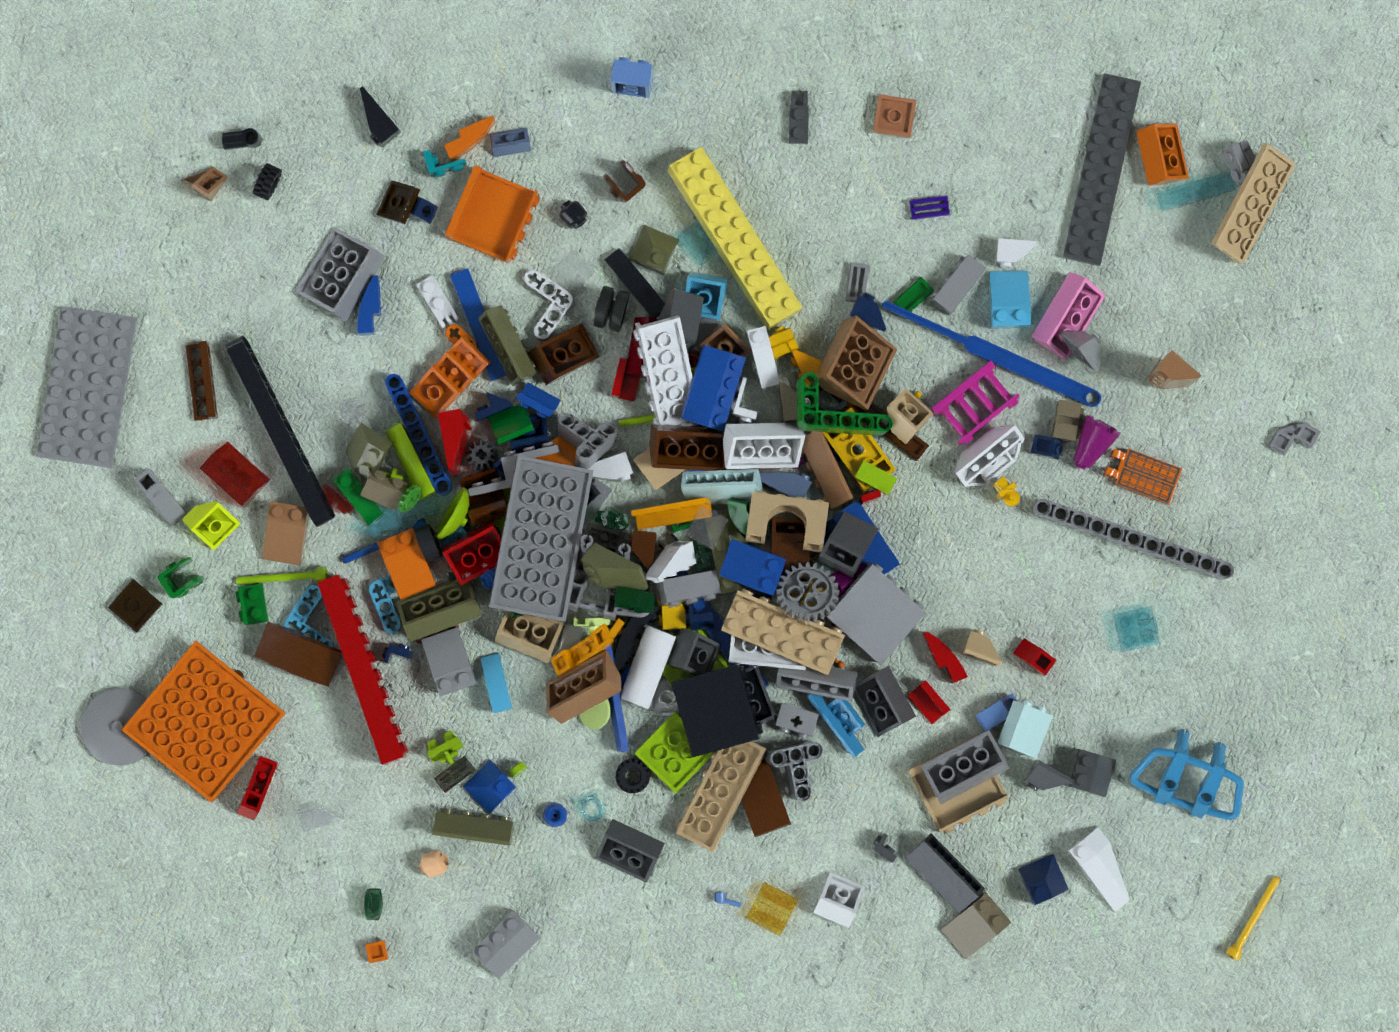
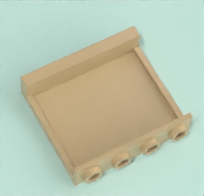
M972 738L908 769L938 832L943 831L944 834L954 830V825L958 823L964 825L972 821L971 817L976 814L982 816L988 813V808L993 805L996 808L1006 803L1005 799L1009 798L996 775L940 805L921 765Z

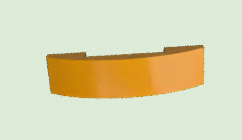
M606 624L590 632V636L570 649L563 650L550 659L557 676L595 657L612 644L614 640Z

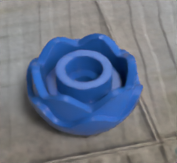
M559 803L550 804L544 809V821L551 827L562 826L567 819V810Z

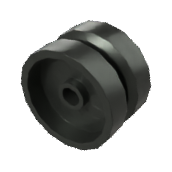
M603 286L596 304L593 326L603 329L607 324L608 318H610V331L620 333L630 292L618 291L614 301V289Z

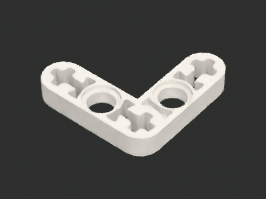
M530 270L524 276L526 285L552 302L534 328L536 338L545 341L550 338L572 306L573 298L569 292L540 272ZM529 275H537L536 279L539 282H542V279L545 280L541 284L540 289H537L539 285L536 282L529 283ZM545 285H552L554 292L550 295L543 292ZM558 290L561 291L559 293L561 297L568 296V304L564 303L561 305V300L558 297L555 300L552 299L556 296ZM551 311L559 313V318L556 321H551L548 318V314ZM544 320H546L549 324L554 325L552 328L550 326L547 327V335L543 334L542 336H539L540 332L538 331V329H543L546 325V323L543 322Z

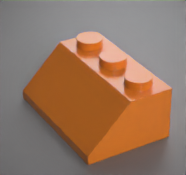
M1153 124L1136 130L1149 186L1164 185L1189 179L1177 124Z

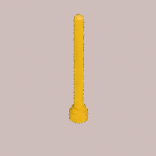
M1275 876L1272 878L1235 945L1232 944L1225 952L1231 958L1237 961L1240 960L1242 956L1241 948L1279 884V877Z

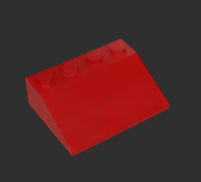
M461 408L438 413L448 470L454 477L459 474L469 439V430H472L471 421L466 412L463 413Z

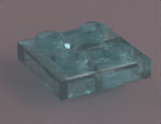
M1152 606L1113 615L1121 652L1160 644L1158 626L1153 615Z

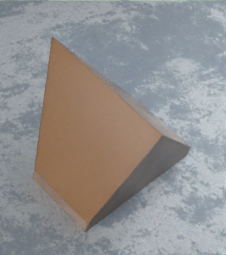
M212 166L207 171L187 177L181 181L212 201L228 176Z

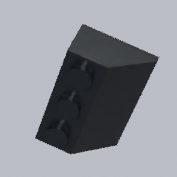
M751 665L745 667L747 674L745 682L746 685L751 687L752 696H750L752 704L755 703L758 715H755L757 723L764 724L777 718L758 666Z

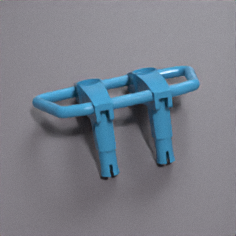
M1180 729L1177 733L1174 750L1166 748L1152 749L1130 774V782L1135 787L1154 795V802L1164 806L1169 802L1191 810L1190 815L1200 819L1205 814L1225 820H1233L1240 815L1244 781L1235 773L1225 769L1226 745L1224 743L1222 748L1220 747L1221 742L1214 744L1213 755L1210 763L1188 756L1190 733L1186 730L1184 734L1185 729ZM1157 755L1171 757L1170 762L1163 771L1158 789L1138 780L1137 777ZM1186 763L1208 771L1200 783L1194 803L1172 796L1178 789ZM1223 776L1236 783L1232 812L1210 808L1215 801V796Z

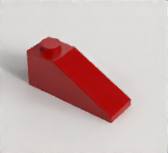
M263 756L259 757L236 814L255 820L278 762Z

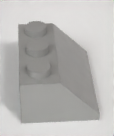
M513 910L471 952L487 969L500 978L541 937Z

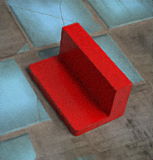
M620 358L611 395L615 398L634 402L640 377L626 374L628 359Z
M926 680L908 694L910 700L931 724H934L951 710Z

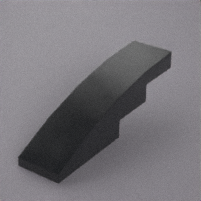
M618 248L605 259V262L646 312L656 319L660 315L665 302L621 249Z

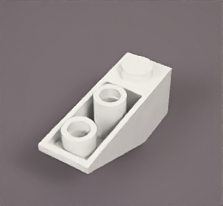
M676 541L665 546L646 573L645 579L653 580L654 583L662 582L664 578L675 576L677 572L686 571L689 569V566L696 564L693 541Z

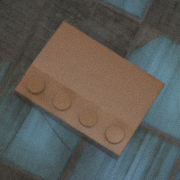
M858 316L842 321L816 374L819 386L830 394L864 410H868L897 348Z

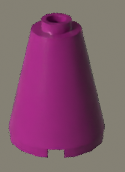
M1087 415L1073 458L1076 461L1075 465L1083 470L1086 467L1090 469L1115 442L1121 432H1118L1117 429L1101 420L1096 421L1093 416Z

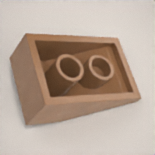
M270 501L262 559L301 565L310 517L305 507Z

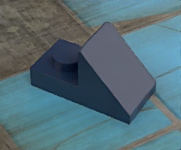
M486 392L492 406H481L477 408L478 412L474 414L477 421L480 422L513 407V405L506 399Z

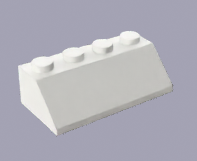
M797 423L726 424L723 437L726 469L798 467L805 433L797 426Z

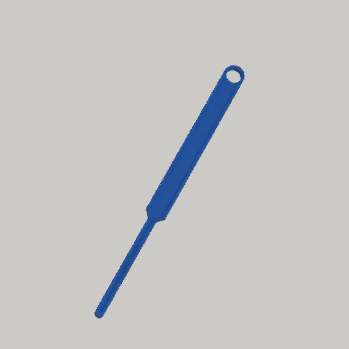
M888 301L882 303L884 309L963 344L967 352L986 361H992L997 366L1088 407H1096L1101 402V395L1098 391L975 335L965 337ZM1091 392L1098 396V402L1093 405L1089 404L1086 400L1087 395Z

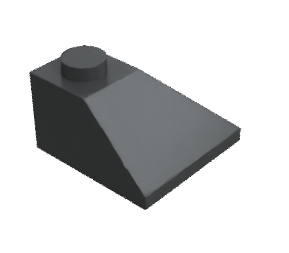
M1036 760L1025 781L1028 782L1027 786L1038 791V789L1046 790L1070 784L1073 779L1042 761Z

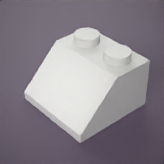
M830 872L813 913L849 928L856 915L865 887Z

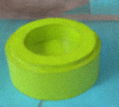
M520 762L512 767L508 774L512 779L516 778L528 767L524 762Z

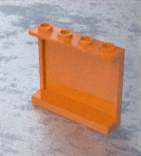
M474 165L445 236L448 239L510 263L511 259L515 260L518 249H516L518 242L522 243L526 232L523 230L525 226L529 225L533 215L531 211L533 207L537 208L539 204V193L537 190H530Z

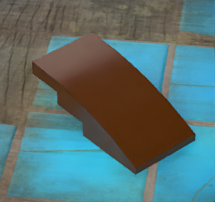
M267 622L254 656L291 674L329 686L342 651L323 645V641L307 637L303 632Z
M763 757L741 800L754 837L791 825L771 767L765 762Z

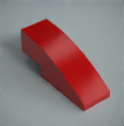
M928 631L923 633L937 668L945 666L952 683L967 678L968 676L962 664L954 653Z

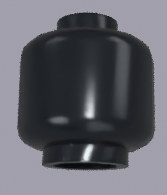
M568 200L561 206L562 210L559 217L568 228L578 229L587 221L588 213L579 201L571 202Z

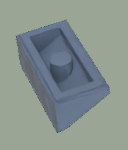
M527 128L490 134L494 157L531 150Z

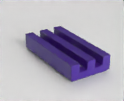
M948 196L909 201L912 220L950 215ZM944 201V204L914 208V205ZM945 208V211L915 215V212Z

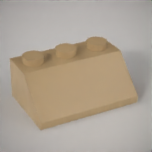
M506 611L497 631L495 642L548 663L564 622L530 615L509 619V611Z

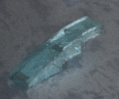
M1228 171L1156 193L1163 212L1236 190L1231 172Z

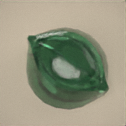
M367 889L364 896L366 919L379 920L383 908L381 889Z

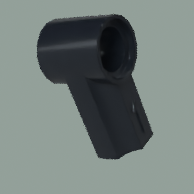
M253 128L222 133L224 150L246 147L257 148L262 143L261 135ZM251 134H255L256 139L253 142H248V137Z

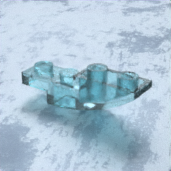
M417 502L411 510L404 513L399 511L398 507L396 511L390 509L369 525L365 530V535L377 538L382 536L383 532L389 531L390 534L400 532V528L404 527V519H406V522L417 520V516L425 515V517L435 516L436 512L440 511L439 504L434 502L419 506Z

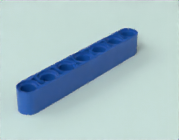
M390 374L385 380L390 396L435 491L442 496H446L452 491V483L404 381L399 375ZM392 379H399L398 387H390ZM400 396H406L408 398V401L405 405L398 404V398ZM414 413L416 419L413 422H407V414ZM417 430L424 432V436L420 440L414 438V433ZM425 447L432 449V454L429 457L422 455V450ZM434 464L440 466V471L437 474L430 472V468ZM444 481L448 483V489L442 492L439 491L438 485Z

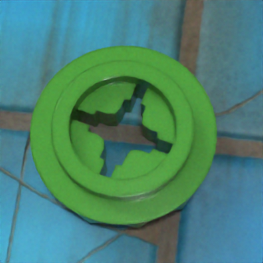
M418 485L410 486L399 499L397 507L402 513L411 510L421 496V488Z

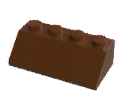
M651 424L649 447L652 468L707 471L727 470L723 448L725 428L724 431L708 427Z

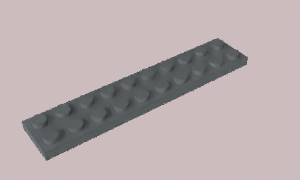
M1106 73L1103 74L1063 254L1065 259L1096 266L1101 265L1141 81Z

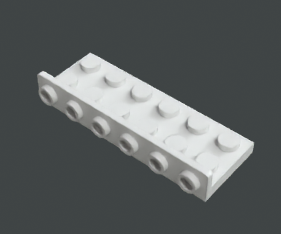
M677 315L641 325L639 322L635 323L636 330H633L636 341H639L640 345L637 351L640 359H643L644 365L641 366L643 376L647 377L648 382L645 383L647 394L651 396L649 401L650 409L655 414V418L652 419L653 424L690 427L698 425L697 423L681 419L693 377L680 317Z

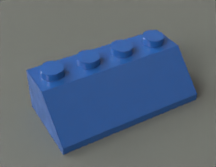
M703 345L681 419L724 431L746 357Z

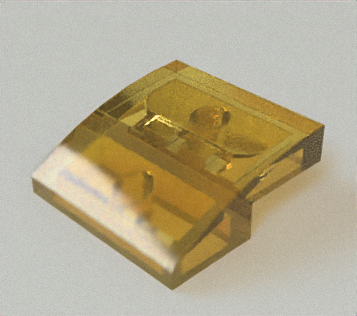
M764 882L746 919L781 936L799 899Z

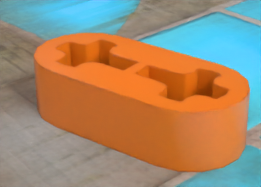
M452 324L447 327L446 337L453 344L459 339L455 336L451 338L450 330L458 329V334L461 337L465 336L477 348L476 341L460 326Z

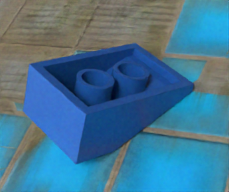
M731 539L719 575L774 596L787 557Z

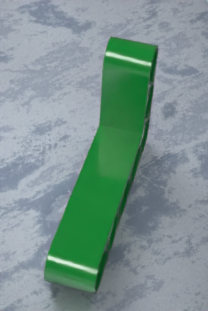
M807 372L797 381V426L803 431L881 436L887 433L893 426L891 417L884 414L819 410V381L817 375ZM804 379H808L811 382V386H807L804 383ZM804 398H808L811 401V405H807L804 402ZM805 416L810 418L811 424H807L804 421ZM823 418H827L830 424H824ZM842 419L848 422V427L842 424ZM860 420L866 423V428L861 426ZM879 421L884 423L885 429L879 426Z

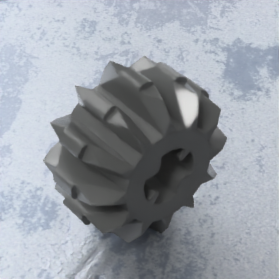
M479 439V445L472 441L474 449L467 447V450L472 452V454L465 455L468 459L472 458L468 461V465L470 466L475 463L474 470H477L480 465L482 472L485 470L484 465L492 469L489 462L497 463L492 457L498 456V453L491 452L495 450L496 446L492 445L489 447V440L484 445L482 439ZM483 450L487 456L484 457L485 459L480 460L477 457V453L480 454L479 451Z

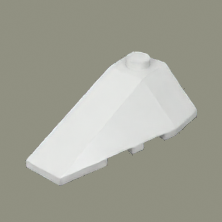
M1096 827L1067 851L1115 912L1130 901L1111 844L1099 827Z

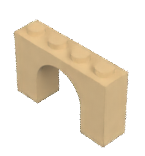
M764 491L752 492L745 541L765 544L769 520L778 513L789 512L797 515L805 525L803 550L821 552L824 543L829 503L819 499L807 500L803 497H787L784 494H767Z

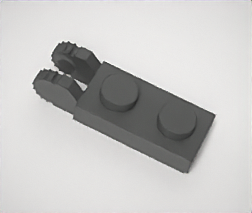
M792 91L789 114V144H808V91H803V105H796L797 93Z

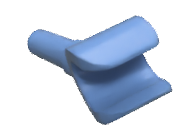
M715 893V902L730 904L740 908V902L725 899L726 893Z

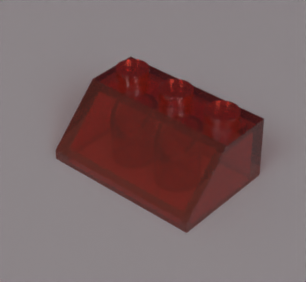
M226 442L216 450L200 467L208 477L244 508L270 481L264 473L229 442Z

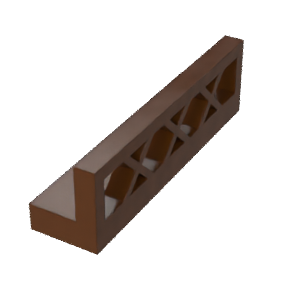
M201 341L199 344L186 345L194 420L217 419L218 413L209 343ZM200 348L201 357L198 361L192 358L191 349ZM198 365L202 368L203 373L200 380L194 377L193 373ZM200 384L205 389V396L202 399L196 395V389ZM202 403L207 406L208 415H198V408Z

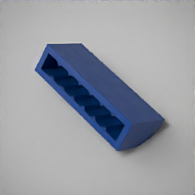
M858 500L832 516L837 524L843 513L847 512L875 526ZM878 531L862 562L864 564L866 561L871 564L876 562L883 568L882 573L885 575L899 566L900 563Z

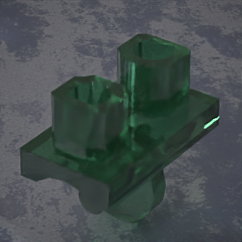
M606 507L605 511L598 510L595 518L597 523H601L603 527L617 535H621L622 530H625L630 524V519L626 514L619 513L612 507Z
M709 537L692 540L697 573L716 570Z

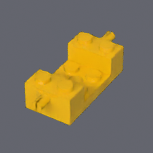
M851 407L845 412H854ZM842 419V424L848 427V422ZM860 420L861 426L864 427V428H866V427L864 426V424L862 423V421ZM822 432L828 445L837 453L863 493L873 488L854 478L863 460L889 474L896 471L872 435ZM858 444L863 447L861 455L853 453L852 448L854 445Z

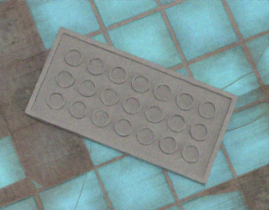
M61 306L36 457L113 468L137 317Z
M520 455L517 456L489 608L566 622L594 470Z

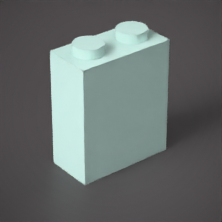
M1022 699L1021 702L1013 700L997 744L1037 759L1053 716L1047 714V709L1037 705L1035 708L1032 707L1033 703Z

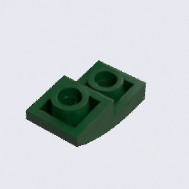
M616 587L615 607L634 608V612L654 613L655 594L633 588Z

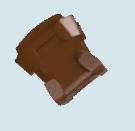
M621 160V166L638 186L625 196L607 174H604L603 178L611 187L610 193L616 199L619 197L623 203H626L641 191L646 183L641 175L634 172V168L628 161Z

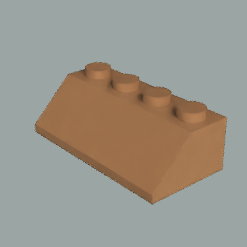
M1171 350L1147 377L1150 379L1149 383L1155 388L1168 389L1189 387L1202 375Z
M813 431L806 435L801 456H806L808 462L805 465L809 473L813 472L816 479L813 481L817 490L821 489L824 494L821 497L822 500L829 503L831 510L852 501L853 496L823 433Z
M606 650L546 683L547 713L562 724L621 692V676Z

